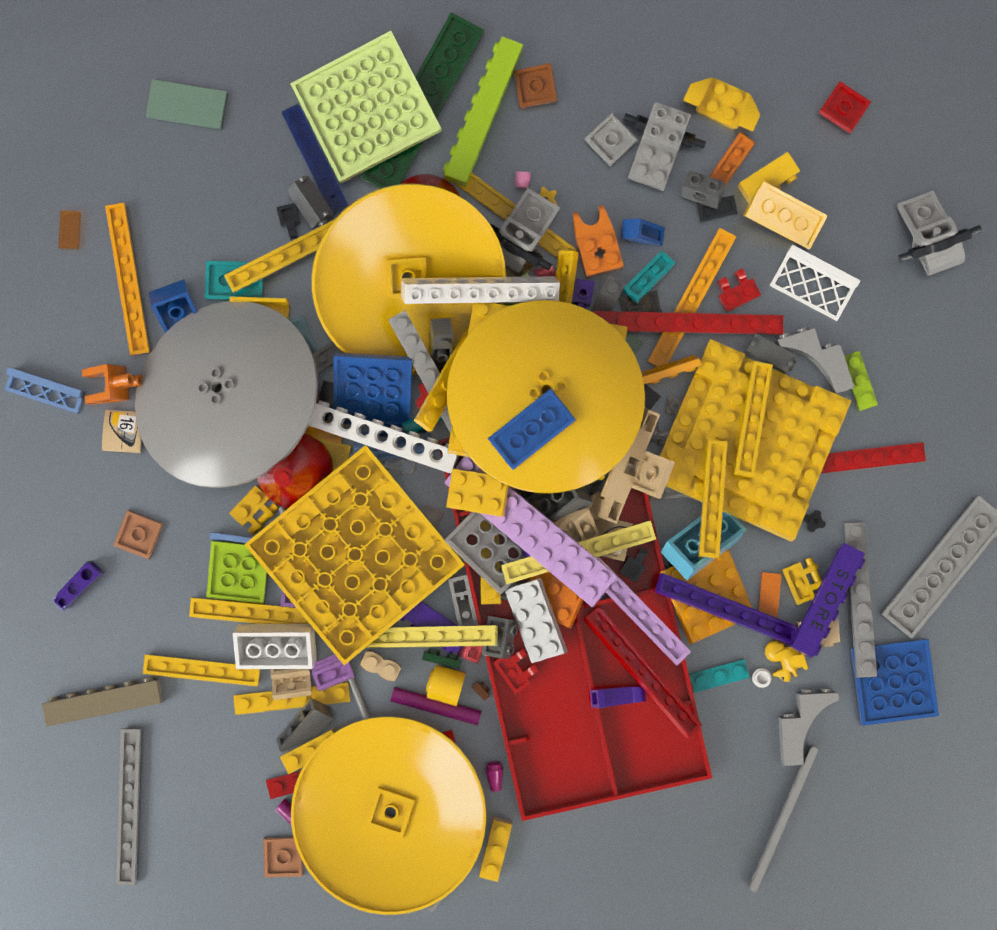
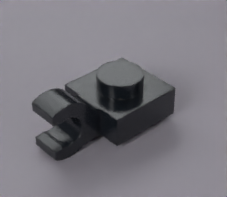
M295 203L276 207L281 227L287 226L290 239L298 238L295 224L300 223Z
M641 547L635 558L629 556L619 573L636 583L646 568L642 561L648 554V551Z

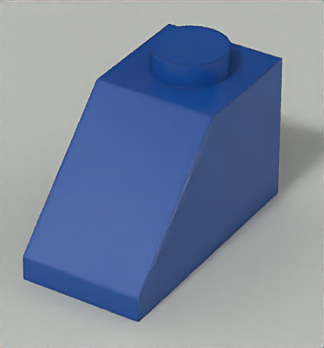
M624 219L621 239L633 243L662 246L665 227L643 219Z

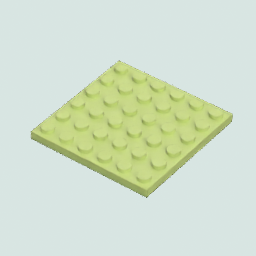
M392 31L290 83L340 183L363 173L442 131Z

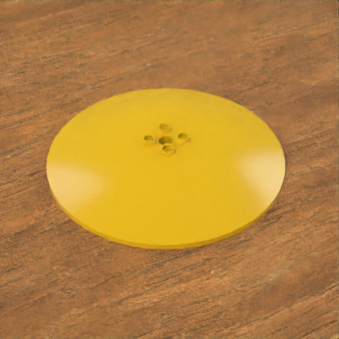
M399 184L384 187L364 195L350 204L335 218L322 237L316 251L311 285L313 302L319 320L330 339L341 351L355 354L408 357L388 320L406 310L429 354L430 320L450 318L454 334L453 352L464 330L470 325L473 303L405 304L401 298V279L405 272L412 273V278L506 277L505 260L499 240L491 225L473 205L443 188L424 184ZM489 302L495 304H502V302ZM412 364V375H416L418 373Z
M538 300L504 308L482 321L473 329L460 346L453 360L447 384V406L452 428L461 447L484 472L499 482L523 491L559 493L581 488L600 479L623 459L634 443L641 426L645 406V390L637 359L628 343L613 326L603 318L580 306L559 301ZM543 387H550L576 421L512 470L488 438L543 395L541 391Z
M394 716L374 717L343 727L323 741L311 754L302 768L295 785L291 806V825L294 841L301 860L308 872L325 891L344 904L358 910L382 915H397L418 911L435 904L454 891L465 879L476 862L483 844L486 829V803L476 770L464 752L450 738L435 728L416 720ZM386 808H394L396 816L388 817L386 815Z

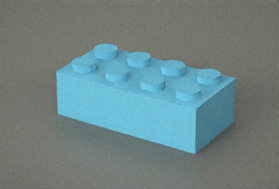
M725 512L722 513L720 555L737 543L747 530L736 517ZM701 516L668 540L661 551L665 558L686 580H689L716 559L698 557Z

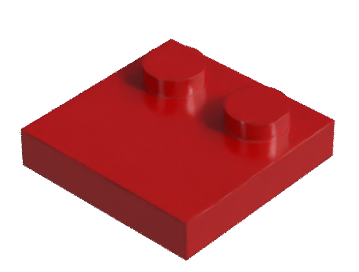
M839 81L818 113L850 134L871 101Z

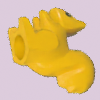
M778 640L771 641L766 645V658L772 662L781 661L783 667L773 672V676L789 682L791 680V673L795 677L798 676V668L802 667L808 670L805 656L789 646L785 647L783 642Z

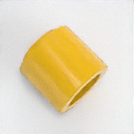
M435 665L434 670H431L425 691L428 692L427 698L457 706L466 673Z

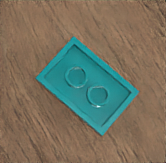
M206 261L204 299L230 300V297L263 298L264 278L233 293L224 275L249 262Z

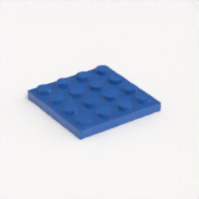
M334 352L335 410L338 406L347 409V414L354 416L356 412L365 415V420L371 422L373 419L384 422L383 426L391 427V425L402 427V423L411 419L412 358L406 356ZM346 419L343 424L352 425L350 419Z
M929 639L875 645L877 677L856 678L854 648H850L862 726L939 716Z

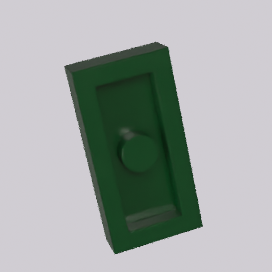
M429 649L428 652L424 651L422 660L460 669L462 660L458 659V655L448 653L447 656L439 655L440 651Z

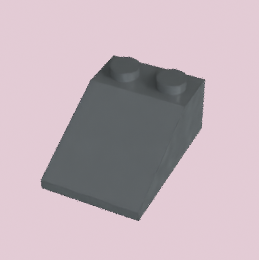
M585 486L559 493L534 492L526 499L553 522L570 513L585 509L593 503Z

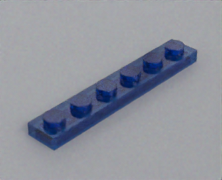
M299 104L282 111L281 113L315 182L333 213L335 214L347 208L349 205Z

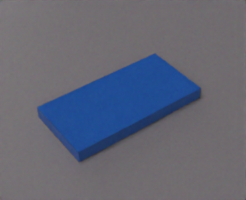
M549 389L491 435L488 440L510 468L514 470L576 421V419L554 391Z

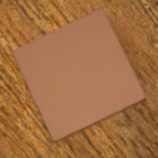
M127 510L113 546L150 559L164 523Z
M264 837V878L303 877V861L296 848L294 837Z

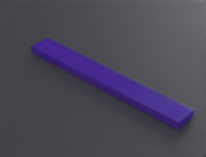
M664 573L659 575L655 593L789 645L797 631L798 626Z

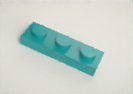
M661 251L623 288V292L638 303L675 266L676 262Z
M745 659L689 673L694 693L750 678Z

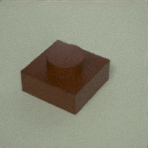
M476 681L471 685L473 690L484 701L490 697L488 692L490 688L483 681L481 683Z

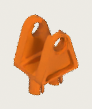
M103 364L82 369V378L105 377L106 385L105 392L85 396L86 405L128 401V388L142 386L141 374L132 376L131 373L126 372V366Z

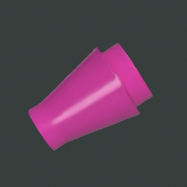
M498 761L488 762L485 768L490 791L492 792L502 790L504 767Z

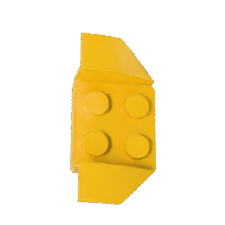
M712 77L691 83L683 101L696 106L698 114L731 129H737L738 126H741L753 132L760 117L758 108L749 93Z

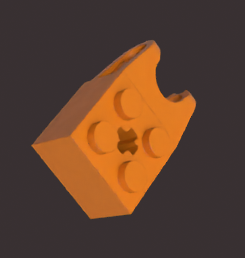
M603 205L598 206L599 221L594 225H586L581 220L578 212H573L576 246L585 279L616 272L624 267L614 228ZM597 251L604 253L602 258L595 255Z

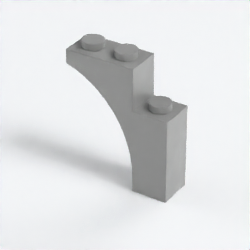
M804 327L797 330L798 333L791 335L790 332L780 335V339L775 341L776 345L786 350L797 352L810 359L824 374L831 392L838 394L854 388L841 345L834 346V343L822 346V350L815 328L809 330V327Z
M821 688V692H813V689H802V693H796L798 716H795V713H784V717H778L781 764L784 766L804 765L803 749L807 731L815 717L824 708L839 701L838 692L833 691L832 688Z

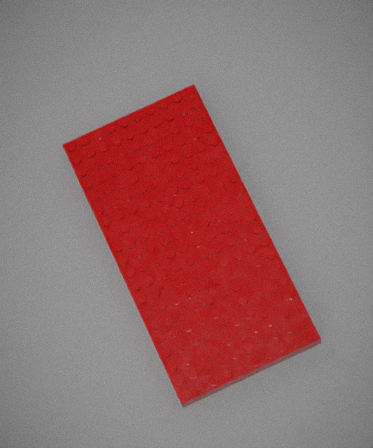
M450 437L440 439L438 444L445 446L446 443L449 444ZM439 449L440 455H441V458H442V457H443V452ZM459 456L457 465L463 459V456ZM444 472L445 478L447 480V478L450 476V473ZM631 488L618 520L633 523L632 526L651 521L656 540L627 548L625 562L629 556L635 558L642 547L648 551V554L642 561L646 568L635 583L619 573L625 563L624 561L599 557L681 641L671 598L655 593L660 572L665 570L649 497L648 494ZM453 509L456 527L460 525L471 511ZM474 535L467 536L466 540L469 545L477 543V538ZM499 535V545L504 544V537ZM510 548L508 550L509 557L517 558L518 551L515 548ZM464 561L478 626H486L488 616L515 620L508 600H501V604L481 605L480 575ZM529 578L521 580V584L528 582ZM606 592L604 593L605 598L601 597L594 607H591L583 600L571 629L558 623L568 652L534 662L539 671L529 677L531 684L517 694H514L493 664L498 658L485 655L522 821L712 778L701 727L689 738H686L646 691V701L591 708L590 690L641 686L583 620L599 606L699 720L686 660L684 659L676 666ZM519 628L514 636V652L512 655L523 647L526 650ZM529 655L517 662L523 671L534 664L531 663Z

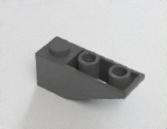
M450 318L430 320V356L439 373H441L452 353L454 334Z

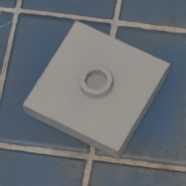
M613 113L584 138L586 143L610 167L638 141Z

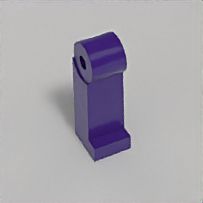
M93 560L87 561L52 601L62 611L66 610L105 572Z
M641 686L590 690L591 708H604L646 701L645 690Z

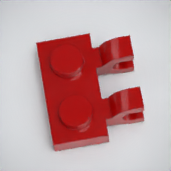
M743 268L734 272L740 285L731 289L726 277L717 281L722 291V294L718 295L726 313L761 296L754 279L747 280Z
M524 647L514 655H511L510 659L498 658L493 662L514 694L530 685L529 677L539 671L535 663L525 671L517 663L528 655Z

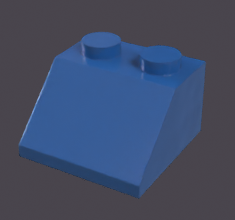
M185 279L149 292L151 307L165 333L185 316L192 312L193 314L197 313L196 304Z

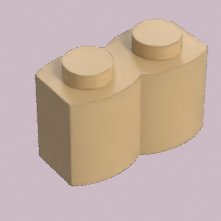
M372 650L366 651L360 663L366 671L378 673L382 678L389 681H396L402 669V665L399 662L389 658L385 659L380 653Z

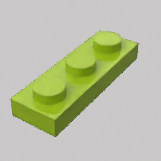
M860 351L845 355L844 357L854 385L851 391L858 411L878 405Z

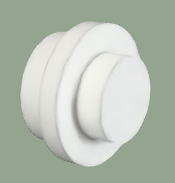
M759 668L754 671L752 681L756 686L764 688L771 683L772 676L767 669Z

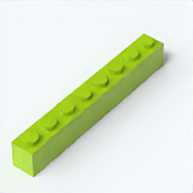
M503 36L500 42L496 41L492 51L495 54L492 59H488L485 68L487 73L485 76H481L478 84L480 90L473 95L471 101L473 107L466 112L464 118L466 124L464 128L460 127L457 135L459 141L457 145L453 144L450 155H452L450 162L446 161L444 165L445 180L466 188L522 53L523 44Z

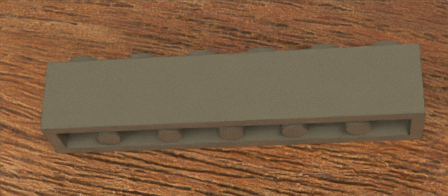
M153 676L143 678L142 683L135 684V680L124 682L122 687L116 688V684L105 686L103 691H97V688L85 690L86 694L78 695V692L66 694L67 698L60 699L59 696L47 698L48 702L42 703L46 727L160 704L164 702L160 679L154 680Z

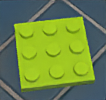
M221 540L211 541L207 598L258 604L265 603L268 573L244 545L245 543Z

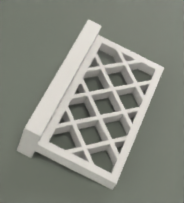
M791 245L769 286L838 321L861 280ZM790 257L797 261L798 269L788 272L786 263ZM806 268L813 269L815 278L805 280L802 270ZM800 271L802 282L792 284L789 274ZM787 275L789 286L780 287L775 283L778 277ZM819 278H830L832 287L822 289ZM816 280L819 290L808 293L806 282ZM803 284L806 294L802 296L795 295L793 286ZM843 285L850 289L845 297L838 298L836 287ZM833 289L836 299L825 302L823 291ZM820 293L823 303L819 305L812 304L810 295ZM837 301L839 310L836 315L828 312L826 304Z

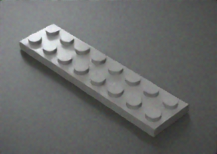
M979 495L976 496L882 611L881 615L912 639L997 535V510Z

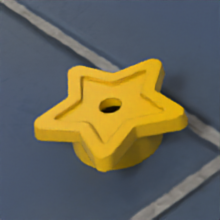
M542 186L539 195L543 198L547 197L548 201L557 206L554 200L557 191H548Z

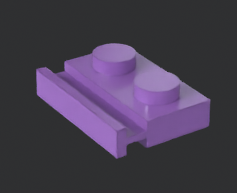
M335 654L317 661L312 669L318 691H323L355 678L351 662L349 661L343 665Z

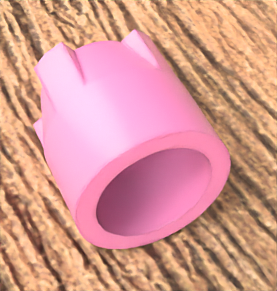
M516 172L515 187L517 189L529 188L531 173Z

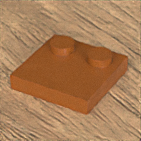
M551 63L514 70L520 109L558 102Z

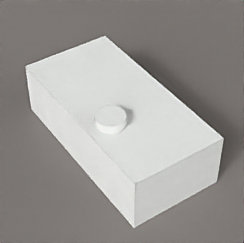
M238 624L233 632L236 669H313L317 661L315 630L310 624Z

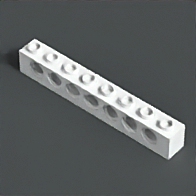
M554 276L402 278L401 298L405 304L559 301L560 282Z
M320 400L318 404L315 403L309 426L452 474V469L456 468L459 455L447 453L448 443L442 446L438 444L439 440L430 437L424 440L420 438L421 434L412 431L406 434L401 432L402 428L391 425L390 428L383 426L384 422L373 419L371 422L365 420V415L355 412L353 416L347 414V409L337 406L335 410L329 408V403ZM328 413L333 414V421L331 423H327L325 420V416ZM346 419H350L352 422L349 429H345L343 426V422ZM364 425H368L370 432L364 436L361 433V428ZM382 431H386L388 434V438L384 442L379 439ZM400 437L406 439V445L403 448H400L397 444ZM422 443L425 447L424 452L418 454L415 450L416 445ZM437 449L443 452V457L440 460L434 458V452Z

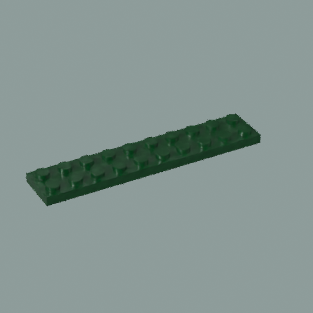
M452 12L415 77L436 119L484 34V29ZM424 141L364 171L360 178L379 189L401 184Z

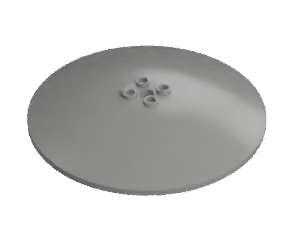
M228 301L212 304L198 309L196 314L192 312L179 320L153 347L141 371L142 386H137L135 413L138 430L146 449L152 458L169 474L184 482L201 487L226 488L241 485L271 471L277 463L284 460L293 451L304 435L312 418L317 398L318 380L315 360L304 336L292 322L279 312L252 302ZM218 384H222L221 391L215 393V387Z

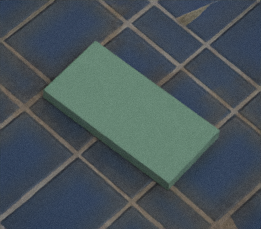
M152 79L146 117L221 130L228 93L227 91Z

